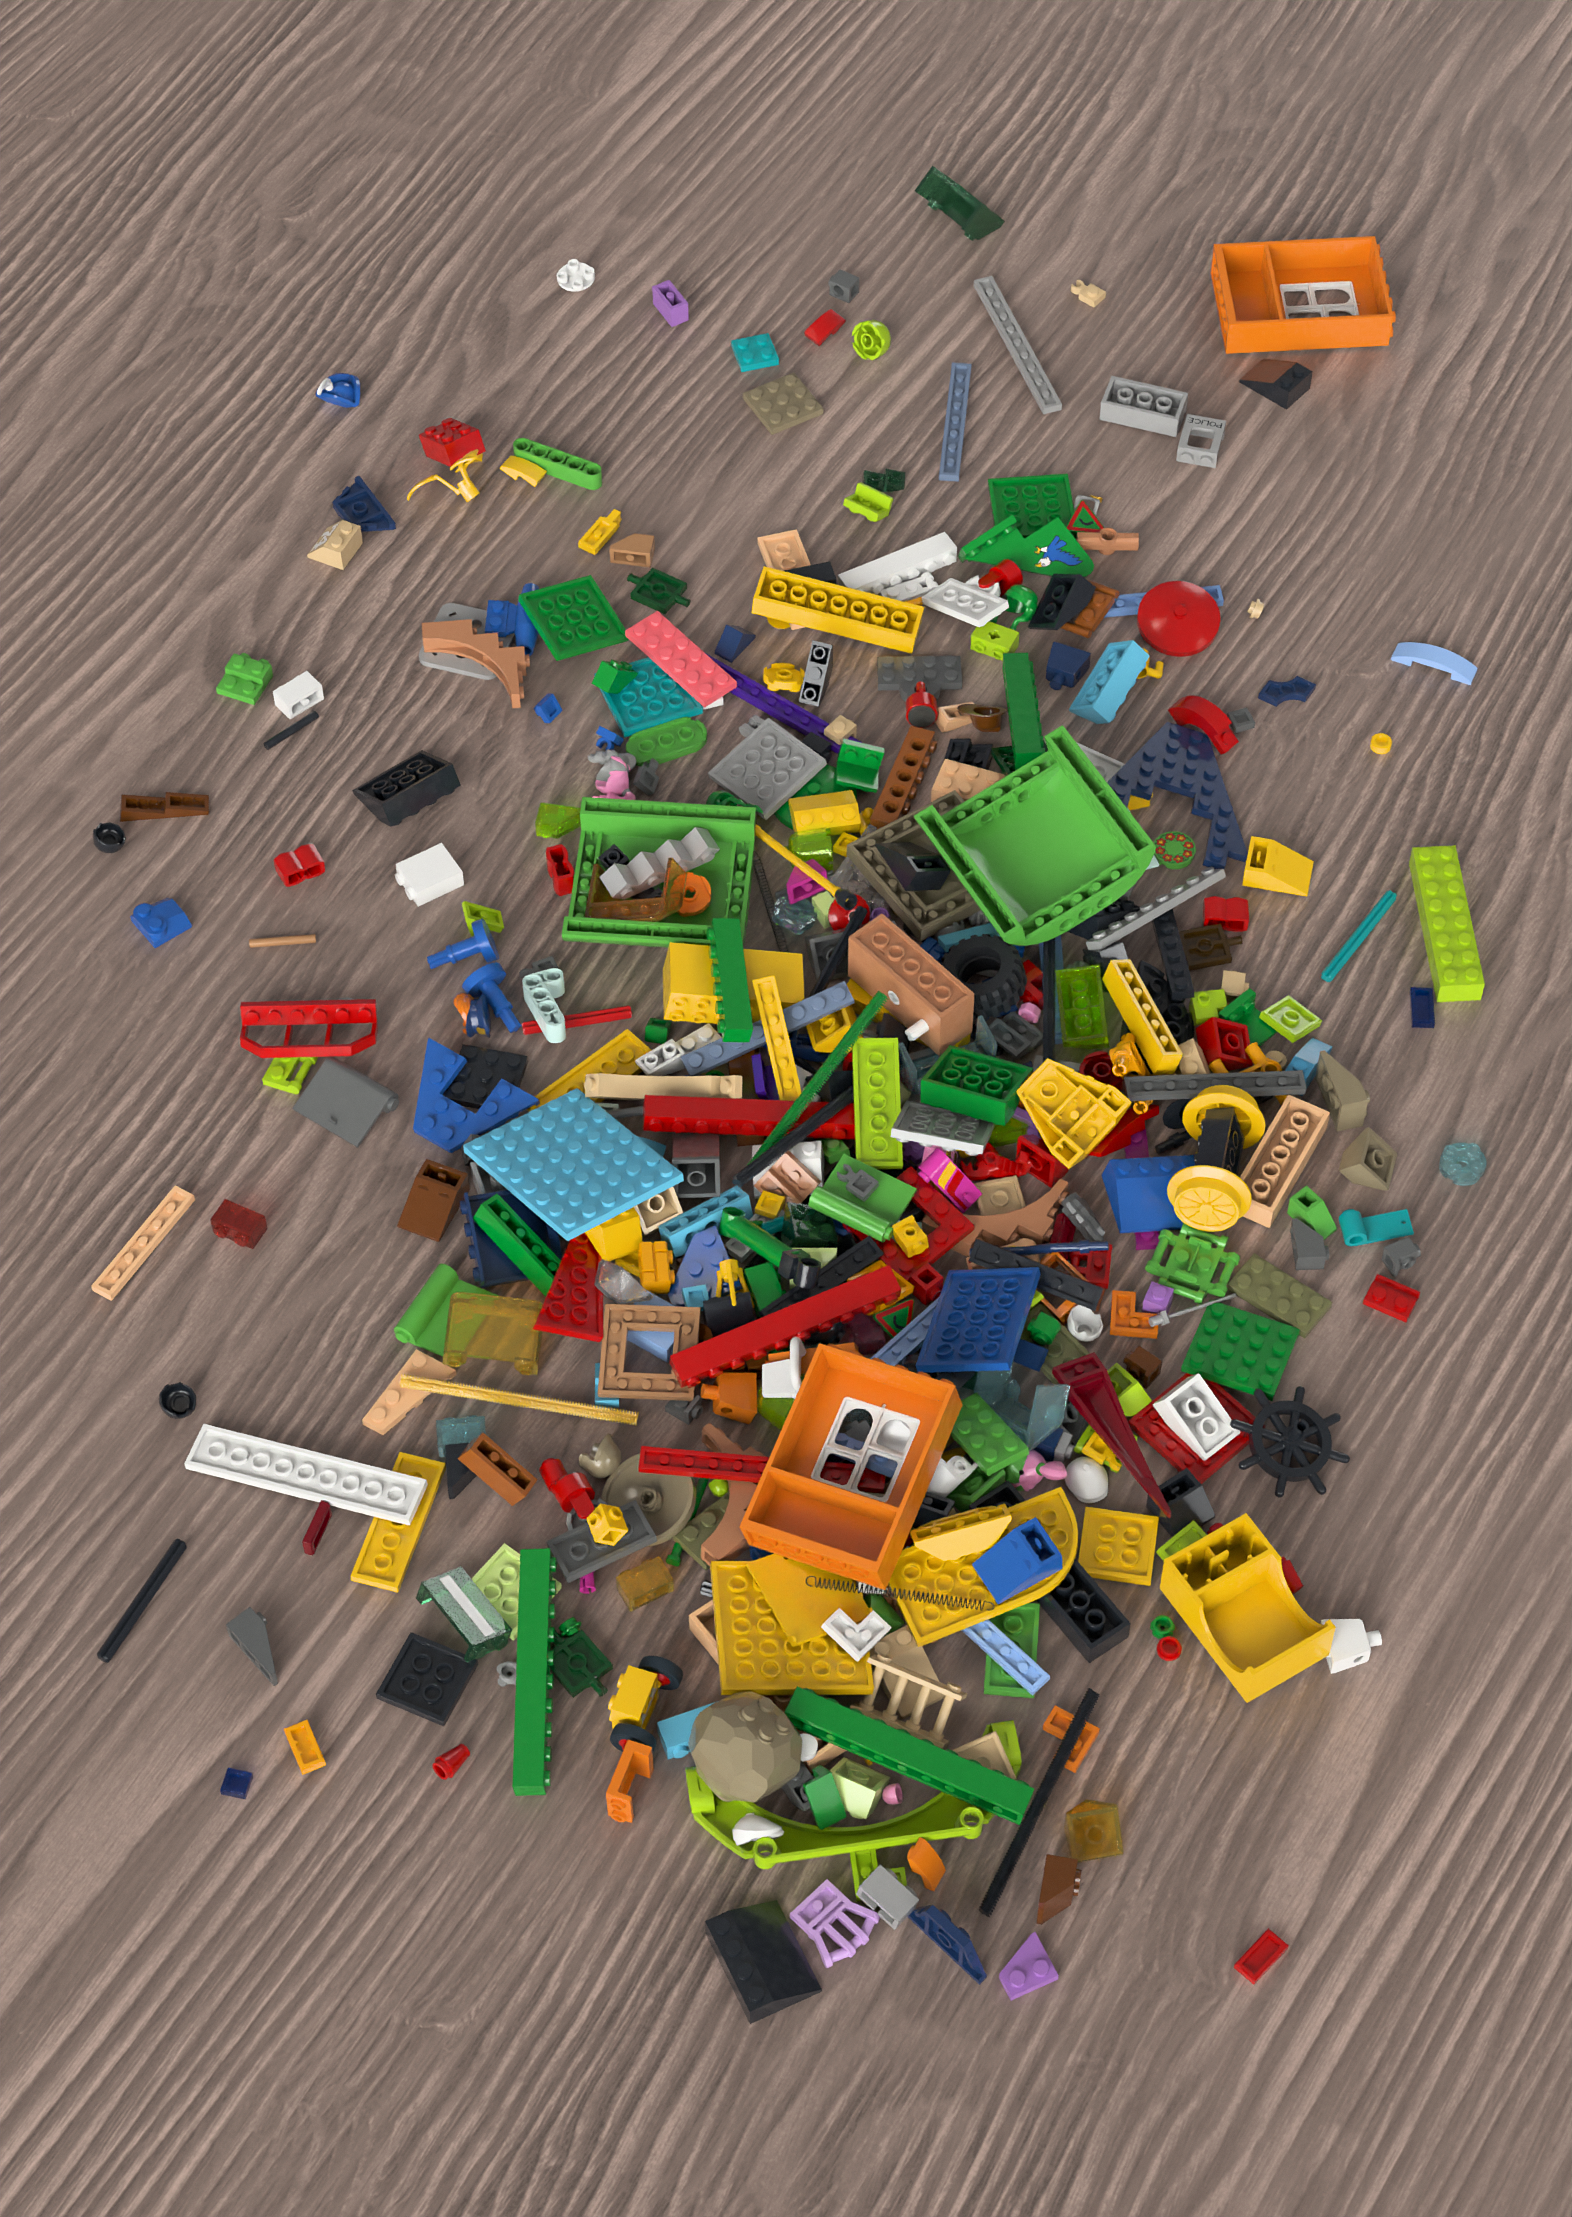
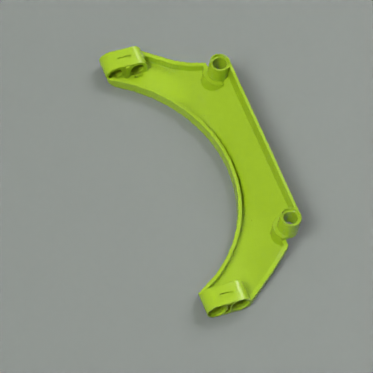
M1014 1721L990 1723L986 1726L982 1737L994 1731L997 1732L1017 1778L1022 1760ZM696 1766L685 1767L691 1812L694 1820L744 1859L754 1858L755 1864L761 1869H770L778 1863L917 1843L920 1837L926 1841L961 1836L967 1839H975L981 1835L983 1824H988L995 1815L941 1792L924 1805L902 1816L884 1822L856 1827H827L821 1830L816 1825L803 1824L780 1817L764 1810L753 1802L723 1801L701 1779L696 1771ZM754 1813V1815L763 1817L781 1826L784 1834L774 1840L769 1837H762L757 1841H750L737 1846L733 1840L732 1830L736 1823L746 1814ZM967 1822H975V1823H977V1824L974 1825V1826H970V1825H968V1824H966V1823H967ZM763 1852H770V1853H771V1854L768 1855V1856H762V1855H760V1853H763Z

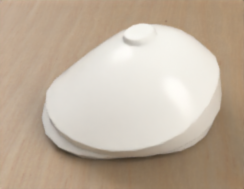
M1080 1457L1073 1460L1067 1466L1065 1482L1078 1500L1084 1503H1095L1107 1496L1108 1475L1103 1465L1090 1457Z
M754 1813L746 1814L736 1823L732 1830L733 1840L737 1846L750 1841H757L762 1837H769L774 1840L784 1834L781 1826L763 1817L754 1815Z

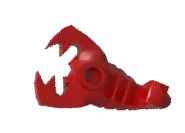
M987 1143L983 1154L976 1156L978 1161L974 1164L975 1170L972 1168L971 1161L966 1166L961 1160L959 1168L969 1180H984L989 1177L1005 1178L1015 1175L1017 1178H1020L1029 1172L1033 1161L1029 1158L1030 1153L1020 1151L1014 1162L999 1154L991 1144Z

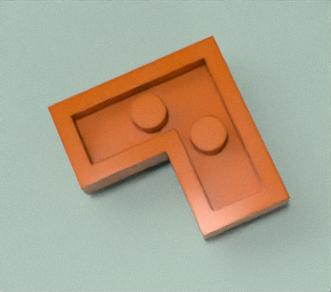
M1112 1290L1110 1335L1157 1339L1158 1325L1151 1327L1148 1321L1150 1317L1157 1314L1135 1312L1136 1292Z
M1055 1705L1043 1724L1042 1730L1062 1740L1066 1731H1068L1070 1723H1072L1074 1715ZM1088 1722L1083 1727L1084 1729H1082L1081 1735H1079L1076 1746L1072 1749V1754H1070L1065 1765L1066 1769L1074 1773L1077 1772L1100 1732V1728Z

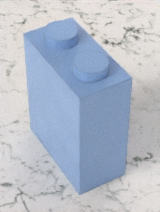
M648 1290L642 1297L639 1296L633 1304L674 1306ZM628 1330V1341L661 1360L669 1362L670 1355H673L674 1332Z

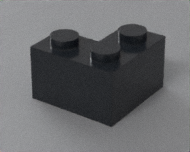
M1116 941L1106 948L1099 950H1088V947L1082 949L1084 953L1083 961L1090 966L1091 970L1098 971L1100 977L1098 978V983L1104 992L1109 993L1102 978L1110 961L1128 959L1123 942Z

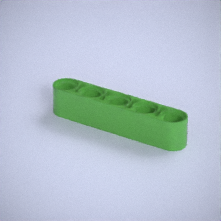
M518 438L513 442L514 456L526 459L547 471V475L590 490H597L602 486L601 466L597 463L526 438Z

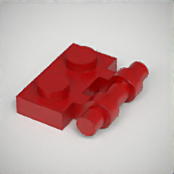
M1109 1244V1250L1090 1251V1253L1080 1254V1251L1069 1252L1070 1264L1090 1283L1108 1289L1112 1254L1111 1244ZM1080 1261H1087V1267H1079Z

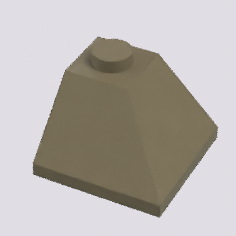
M1369 1127L1343 1152L1339 1171L1353 1184L1386 1191L1389 1190L1397 1152Z

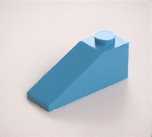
M1311 1038L1293 1057L1285 1071L1303 1070L1306 1088H1308L1316 1075L1320 1051L1325 1050L1329 1054L1332 1046Z

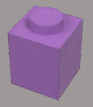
M1151 1282L1143 1301L1142 1312L1157 1314L1166 1310L1168 1314L1172 1305L1174 1289Z

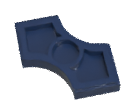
M1299 676L1287 682L1269 680L1260 691L1258 699L1275 707L1288 700L1306 702L1314 692L1316 684Z

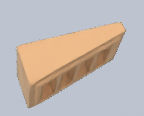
M968 702V703H962V704H974V703H973V702ZM962 704L937 708L938 717L935 723L942 733L972 723L970 715L962 713L957 709Z

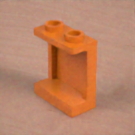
M627 1740L606 1791L608 1815L615 1821L632 1823L634 1819L632 1797L627 1794L636 1774L651 1778L654 1770L652 1747Z

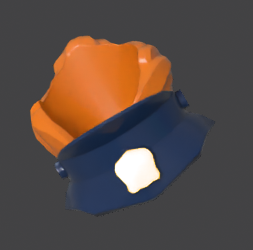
M458 994L453 1002L464 1020L463 1026L466 1028L463 1029V1032L470 1038L475 1034H483L490 1038L491 1017L486 996L482 994L479 999H474L470 994Z

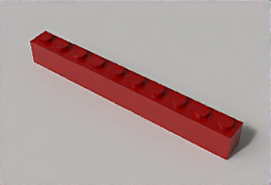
M645 1095L643 1131L769 1136L795 1102ZM807 1102L809 1106L807 1104V1108L804 1106L806 1110L802 1109L804 1112L801 1111L802 1114L799 1113L800 1116L796 1118L797 1121L794 1120L796 1123L792 1122L794 1126L791 1125L792 1128L789 1127L791 1130L787 1129L789 1132L786 1131V1133L789 1134L829 1102ZM850 1103L836 1115L832 1116V1118L824 1122L823 1125H820L819 1128L807 1137L855 1139L854 1103Z
M887 1265L670 1355L671 1367L681 1388L685 1386L688 1388L694 1387L706 1377H718L723 1373V1370L730 1367L737 1369L743 1366L745 1361L752 1358L754 1360L761 1359L767 1355V1352L776 1349V1351L785 1349L795 1336L804 1341L811 1337V1334L814 1332H826L833 1327V1324L838 1322L844 1324L853 1320L857 1314L862 1312L863 1314H869L881 1304H893L900 1297L901 1288L890 1265Z

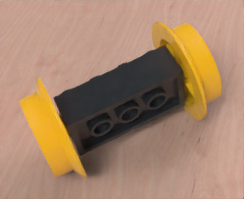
M1215 1085L1202 1090L1184 1108L1182 1117L1184 1127L1198 1141L1199 1148L1198 1152L1194 1155L1195 1166L1184 1168L1175 1173L1167 1187V1195L1174 1206L1177 1217L1192 1228L1209 1232L1230 1228L1249 1210L1252 1200L1251 1192L1247 1184L1237 1176L1242 1150L1256 1144L1262 1138L1266 1126L1264 1116L1259 1110L1256 1100L1249 1093L1234 1086Z

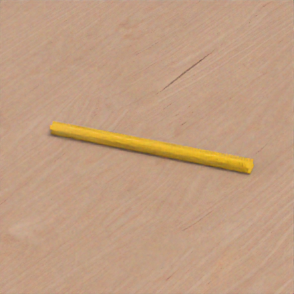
M401 1374L400 1387L402 1386V1388L408 1387L410 1389L411 1387L414 1390L417 1388L420 1391L437 1392L452 1396L458 1395V1397L464 1396V1398L470 1397V1399L472 1397L475 1399L476 1397V1400L479 1398L482 1401L499 1402V1404L520 1405V1407L526 1406V1408L532 1407V1409L535 1407L538 1410L540 1408L543 1410L544 1408V1411L547 1409L550 1412L567 1413V1415L573 1414V1416L579 1415V1417L585 1416V1418L588 1416L591 1419L593 1417L594 1419L600 1418V1420L603 1418L606 1421L608 1419L611 1421L612 1419V1422L614 1420L617 1422L618 1420V1423L621 1420V1423L624 1421V1424L637 1426L639 1412L636 1414V1411L633 1414V1411L630 1413V1410L627 1413V1410L624 1412V1409L621 1412V1409L618 1411V1408L615 1411V1408L612 1410V1407L607 1409L605 1406L604 1409L600 1405L598 1408V1405L595 1407L594 1404L593 1407L592 1404L589 1407L588 1403L587 1406L586 1403L583 1406L582 1402L581 1405L580 1402L577 1405V1402L574 1404V1401L571 1404V1401L568 1403V1400L565 1403V1400L562 1402V1399L559 1402V1399L556 1401V1398L553 1401V1398L550 1400V1397L547 1400V1397L544 1399L543 1396L541 1399V1396L538 1398L537 1395L535 1398V1395L532 1397L531 1394L530 1397L526 1393L525 1396L524 1393L521 1396L520 1392L519 1395L518 1392L515 1395V1391H513V1394L510 1391L509 1394V1390L507 1393L504 1390L503 1393V1389L501 1392L500 1389L497 1392V1389L494 1391V1388L491 1391V1388L488 1390V1387L485 1390V1387L482 1389V1386L479 1389V1386L476 1388V1385L473 1388V1385L470 1387L469 1384L467 1387V1384L464 1386L463 1383L462 1386L460 1383L459 1386L458 1382L457 1385L456 1382L453 1385V1381H451V1384L448 1381L447 1384V1380L445 1383L442 1380L441 1383V1379L439 1382L438 1379L435 1382V1378L433 1381L432 1378L429 1381V1377L427 1380L426 1377L423 1380V1376L421 1379L420 1376L417 1379V1375L416 1378H414V1375L411 1378V1374L410 1377H408V1374L407 1377H405V1374L404 1376Z

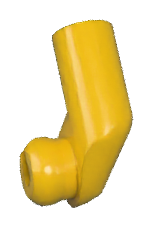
M869 807L860 813L861 826L859 833L861 837L871 833L868 825L874 810Z

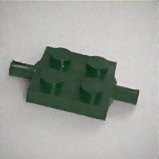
M652 568L642 577L632 573L627 577L628 582L636 584V587L630 593L631 599L663 614H666L677 603L686 608L691 603L690 599L682 596L687 590L686 582L655 568Z
M555 1630V1642H553L555 1645L553 1649L554 1666H550V1672L573 1698L590 1687L600 1697L603 1696V1693L605 1695L608 1689L600 1682V1679L613 1669V1664L583 1630L565 1639Z

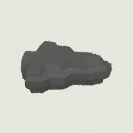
M1076 1192L1065 1198L1061 1202L1064 1207L1062 1211L1074 1226L1079 1229L1085 1239H1090V1242L1104 1241L1105 1231L1096 1219L1087 1201L1080 1198Z

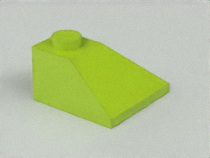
M1118 1363L1107 1370L1125 1416H1135L1152 1401L1140 1383Z

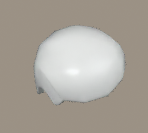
M1076 1305L1071 1309L1068 1316L1067 1328L1076 1339L1088 1342L1100 1336L1103 1323L1100 1314H1094L1091 1309Z

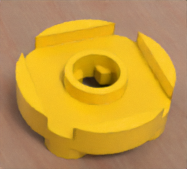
M774 663L771 664V668L767 669V666L764 668L763 681L771 691L781 689L799 692L803 684L805 672L801 668L800 671L796 670L793 664Z

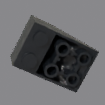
M912 842L876 843L875 845L905 891L940 890L951 872L941 855Z
M1117 899L1067 932L1090 940L1093 938L1094 933L1109 929L1108 925L1124 920V916L1129 913L1138 912L1140 906L1135 905L1131 900Z

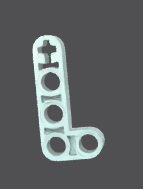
M550 968L525 976L522 980L524 999L543 1034L551 1043L564 1041L566 1039L565 1019L554 998H558L565 993L563 971L558 968Z

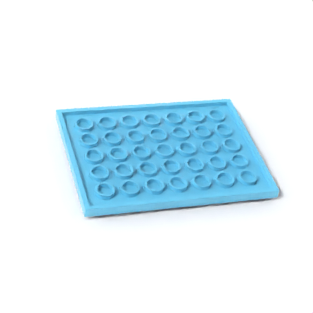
M578 1088L463 1145L465 1154L567 1241L684 1181L682 1172L593 1100L585 1097V1094Z

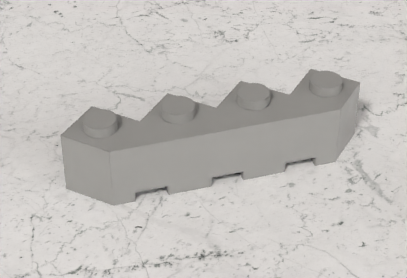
M695 827L681 841L668 839L654 853L641 851L627 865L614 863L600 876V879L612 898L627 899L711 861L720 848L707 829Z

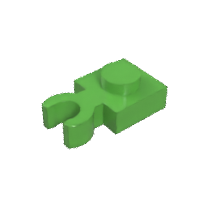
M816 1138V1141H821L824 1158L829 1164L839 1161L843 1154L850 1156L849 1148L841 1139Z

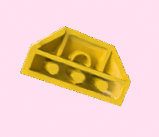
M1001 1504L997 1507L987 1506L930 1521L917 1529L910 1530V1535L915 1547L943 1561L958 1560L962 1556L982 1553L986 1549L992 1548L1012 1518L1006 1504Z

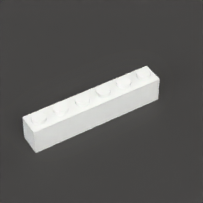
M943 532L838 574V585L871 594H879L880 590L916 579L926 572L931 573L956 562L957 547L949 536Z

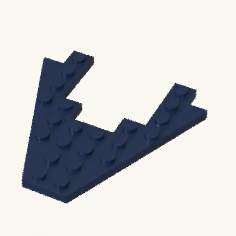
M1166 722L1107 783L1126 808H1128L1130 795L1150 801L1154 786L1193 798L1191 814L1211 820L1202 865L1214 867V869H1225L1227 857L1246 862L1248 852L1208 735Z

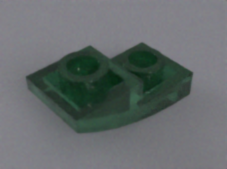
M886 469L884 474L864 470L862 483L880 492L904 490L905 472Z

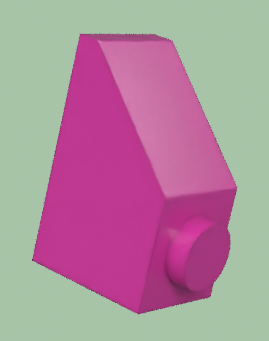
M814 859L805 862L827 879L826 870ZM796 866L793 868L786 884L790 904L826 890Z

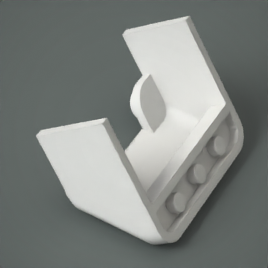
M898 1420L888 1422L882 1428L877 1444L896 1451H903L910 1436L909 1427L906 1423ZM954 1456L947 1463L940 1458L927 1492L945 1498L978 1465L974 1461L970 1464L961 1456Z

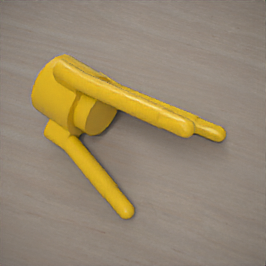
M728 1259L719 1263L720 1270L717 1271L716 1297H721L724 1279V1282L729 1283L732 1305L736 1306L734 1282L738 1280V1277L744 1293L749 1292L743 1275V1268H739L737 1260ZM751 1297L752 1307L754 1308L755 1306Z

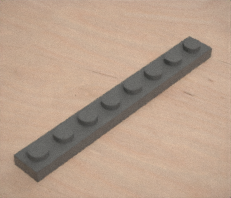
M1303 1070L1124 1077L1123 1079L1125 1096L1130 1101L1193 1099L1202 1090L1215 1085L1234 1086L1246 1091L1251 1096L1302 1095L1307 1090Z

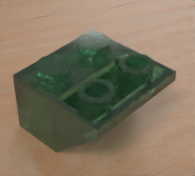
M786 1203L781 1234L783 1243L791 1248L836 1247L838 1238L831 1217L805 1204Z

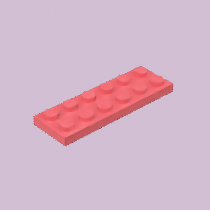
M659 611L654 612L625 630V636L704 708L737 687L735 679Z

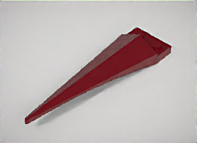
M1095 1352L1053 1367L1052 1374L1064 1390L1063 1394L1164 1514L1170 1518L1171 1510L1133 1435L1107 1369Z

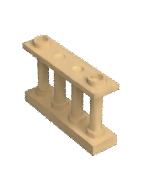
M878 1653L877 1656L869 1657L867 1662L876 1666L872 1675L873 1695H865L863 1701L852 1704L850 1709H857L867 1717L883 1720L888 1726L895 1729H904L911 1736L918 1739H927L935 1746L944 1750L947 1749L949 1740L944 1739L942 1733L955 1699L961 1701L967 1696V1693L961 1691L962 1687L950 1682L945 1685L891 1662V1657ZM887 1670L899 1675L888 1707L882 1713L874 1709L873 1702L884 1672ZM909 1679L921 1684L922 1687L910 1720L903 1722L897 1719L898 1715H896ZM931 1690H935L944 1694L945 1698L933 1730L927 1732L920 1729L921 1725L919 1722Z

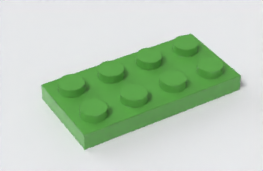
M977 1392L961 1400L962 1408L950 1435L987 1476L1029 1455V1449L1026 1444Z
M1027 1603L989 1619L1032 1660L1037 1661L1040 1604ZM986 1654L984 1694L1034 1698V1695L1032 1696Z

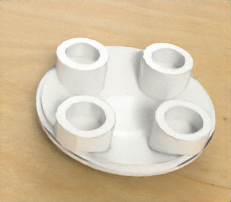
M577 259L569 260L568 264L564 265L556 275L558 284L568 291L587 289L595 280L594 268L579 262Z

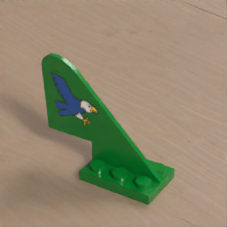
M1011 515L962 547L958 555L962 563L968 560V562L975 561L997 565L1004 559H1009L1015 562L1021 571L1051 577L1053 574H1080L1085 578L1094 569L1092 559L1059 517L1024 539L1015 526L1017 520Z

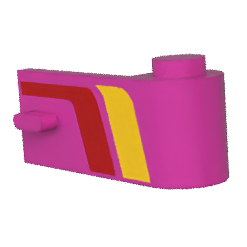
M938 1147L918 1166L921 1170L918 1175L926 1183L931 1180L962 1213L982 1195L980 1190Z

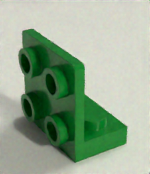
M843 738L837 756L835 783L844 787H853L865 792L877 793L879 767L885 748Z
M1249 988L1222 1009L1218 1016L1220 1019L1247 1025L1250 1044L1257 1042L1260 1047L1275 1035L1277 1031L1259 1018L1261 1012L1255 1008L1256 993Z

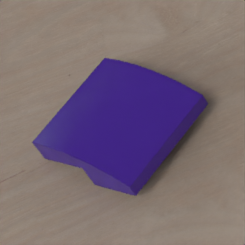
M761 1054L753 1055L752 1065L757 1096L760 1100H780L772 1065L765 1066Z

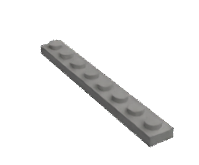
M1206 868L1201 871V875L1188 878L1186 884L1171 888L1169 894L1157 896L1155 902L1140 906L1138 912L1129 913L1124 916V920L1108 925L1109 929L1094 933L1093 938L1086 941L1088 950L1106 948L1226 877L1224 869Z

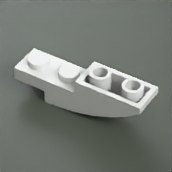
M708 1023L677 1042L673 1039L665 1042L636 1059L635 1063L647 1076L671 1074L685 1069L681 1056L722 1037Z

